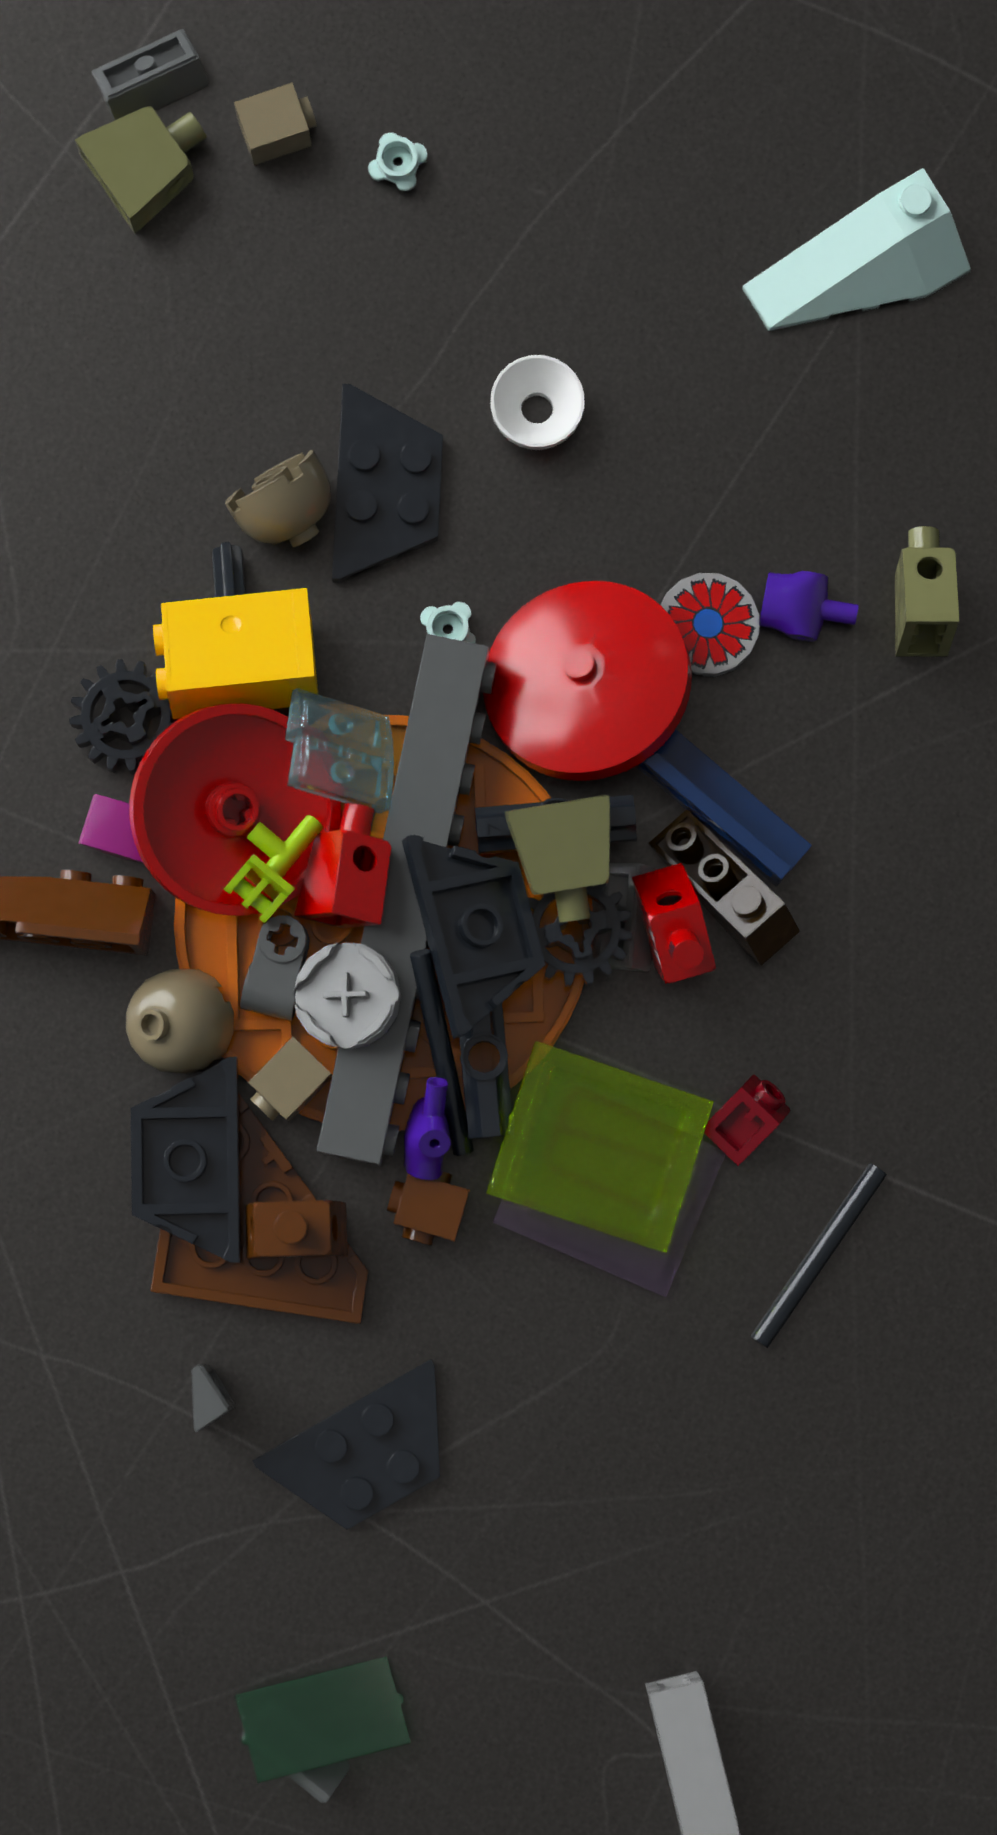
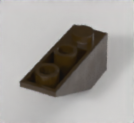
M688 809L649 842L650 847L667 866L678 863L683 864L701 904L726 932L761 966L800 932L786 904Z

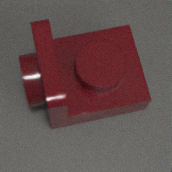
M753 1074L700 1130L739 1166L771 1134L791 1110L785 1104V1097L778 1087L768 1080L761 1081Z

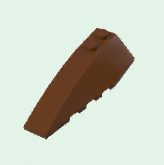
M61 870L60 878L0 876V940L148 956L156 894L151 888L143 887L144 879L131 876L115 875L112 878V884L91 882V873L75 870Z

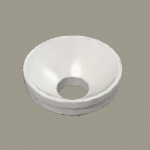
M530 355L519 358L508 364L500 372L493 384L491 391L493 420L500 432L519 447L530 450H544L555 447L574 433L582 419L584 392L581 382L567 364L556 358L545 355ZM542 396L550 402L553 412L547 421L535 424L529 422L523 416L521 408L528 398Z

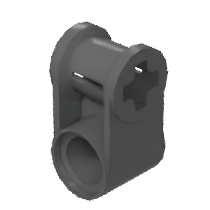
M278 915L270 918L263 924L259 932L253 961L249 966L244 982L240 1009L289 1021L293 1020L296 1012V979L306 962L310 942L307 930L296 919L290 916ZM285 926L291 927L290 934L298 939L296 948L287 947L284 955L278 954L279 948L271 942V937L273 933L282 934Z

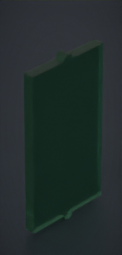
M387 1656L248 1691L235 1696L245 1733L241 1738V1742L245 1746L248 1745L258 1784L404 1746L411 1742L400 1706L404 1698L396 1692Z

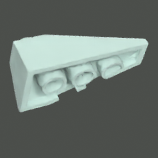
M924 168L846 215L744 284L742 289L768 331L828 319L830 315L858 309H862V311L879 308L881 304L904 299L912 301L926 298L969 273L971 268L951 211Z

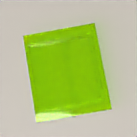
M535 1041L513 1111L509 1115L506 1134L486 1194L666 1253L688 1182L692 1177L691 1172L714 1101Z

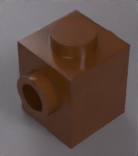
M443 1172L441 1177L435 1180L418 1179L408 1174L405 1183L395 1181L387 1211L396 1213L394 1225L404 1227L402 1238L432 1246L434 1236L456 1242L470 1190L451 1185L452 1174Z

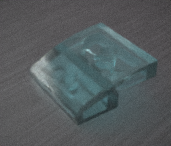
M299 688L292 690L285 736L286 741L294 743L288 786L343 803H355L372 807L377 813L390 810L393 791L394 751L389 716Z

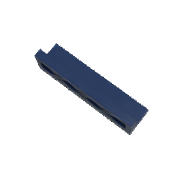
M676 729L661 748L636 766L776 887L812 846Z

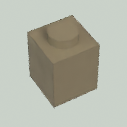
M293 83L234 102L237 119L254 165L312 146L309 129L317 126L308 97L298 99Z
M292 1037L248 1082L257 1091L250 1100L272 1121L281 1114L290 1122L332 1079L333 1075Z

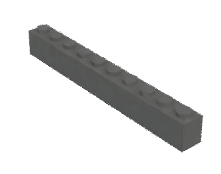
M431 634L426 635L383 840L391 843V855L381 924L364 926L361 944L370 947L384 956L398 975L401 990L398 1015L387 1033L372 1044L351 1050L338 1048L317 1146L319 1154L381 1166L383 1155L390 1157L394 1155L399 1126L390 1124L394 1103L402 1105L405 1103L410 1074L401 1072L405 1051L412 1053L416 1051L421 1028L420 1021L412 1020L416 999L419 1000L410 953L429 948L402 840L410 835H418L424 837L423 841L444 847H449V845L459 846L465 816L455 814L459 794L470 795L475 765L468 764L466 761L470 743L478 745L481 743L486 714L477 712L481 692L491 694L497 663L488 662L489 646Z

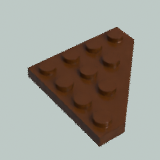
M238 1092L241 1263H231L160 1229L150 1291L361 1324L369 1271L348 1242V1256L246 1259L245 1205L253 1202L312 1201L317 1199Z

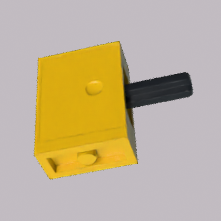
M222 542L220 547H216L212 551L215 597L161 603L162 624L153 625L156 656L164 655L165 668L156 669L159 700H169L173 719H180L196 710L220 704H251L269 709L319 704L312 616L307 588L246 594L243 551L240 546L231 545L230 542Z

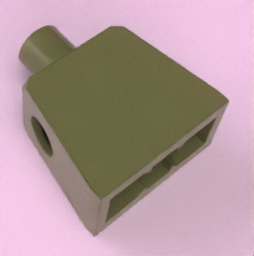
M150 106L83 134L75 139L81 158L132 231L136 233L193 180V169L184 153L206 139L207 136L191 112H188L166 127Z
M930 526L915 527L908 532L909 547L902 549L895 572L896 656L947 657L959 624L955 550L952 548H940V532L937 528Z
M602 795L505 811L506 821L531 893L538 895L555 892L559 922L590 918L591 914L586 887L609 883V796Z

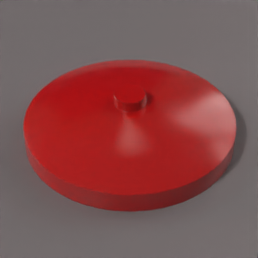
M607 581L570 583L554 588L534 598L519 609L503 626L490 649L488 662L497 663L491 694L483 693L490 722L507 749L522 763L539 773L563 780L588 781L603 779L625 772L642 763L661 748L673 734L682 719L689 701L692 682L691 661L684 639L673 618L657 601L645 593L623 584Z
M220 704L205 707L185 715L167 727L150 745L140 761L134 776L129 801V817L134 843L143 863L154 879L170 894L190 906L207 912L229 916H245L260 913L251 905L245 908L242 905L244 899L235 891L229 894L224 890L253 854L265 864L270 860V857L246 838L259 822L285 842L306 815L313 816L322 824L323 829L320 833L339 830L341 820V799L337 778L327 755L319 743L306 729L284 714L251 704ZM314 840L282 877L295 889L280 906L300 894ZM246 876L244 877V879L248 881L252 886H257ZM264 891L261 892V893H262L265 897H267L271 902L274 901V900H273L270 896H268Z

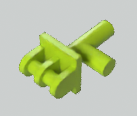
M306 815L284 842L259 822L246 838L270 857V860L265 864L253 854L224 890L229 894L235 891L244 899L242 905L245 908L251 905L262 914L259 919L265 924L295 889L282 877L322 831V824L313 816ZM246 876L257 886H252L248 881L244 879V877ZM264 891V892H265L268 896H270L274 901L271 902V901H270L267 897H265L261 892Z

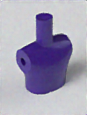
M799 571L794 574L769 572L759 626L776 629L796 640L815 642L818 640L824 620L855 625L859 605L828 600L829 578L826 575L809 571Z
M441 1077L427 1079L425 1097L417 1100L413 1105L404 1131V1167L408 1174L418 1179L435 1180L440 1178L443 1173V1158L450 1147L449 1127L444 1112L448 1081Z

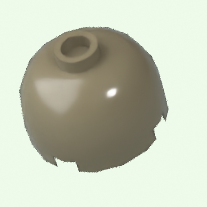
M310 450L306 456L303 453L297 454L254 478L256 483L251 486L253 492L245 495L240 488L225 501V505L235 522L245 534L254 540L267 544H277L289 540L291 545L296 547L320 532L316 523L327 513L331 501L330 481L314 450Z
M170 969L146 979L134 992L126 1011V1032L132 1048L146 1064L160 1072L196 1073L206 1069L205 1067H208L214 1060H219L227 1052L234 1031V1012L231 1003L224 1002L222 993L217 989V987L222 986L214 977L199 969Z

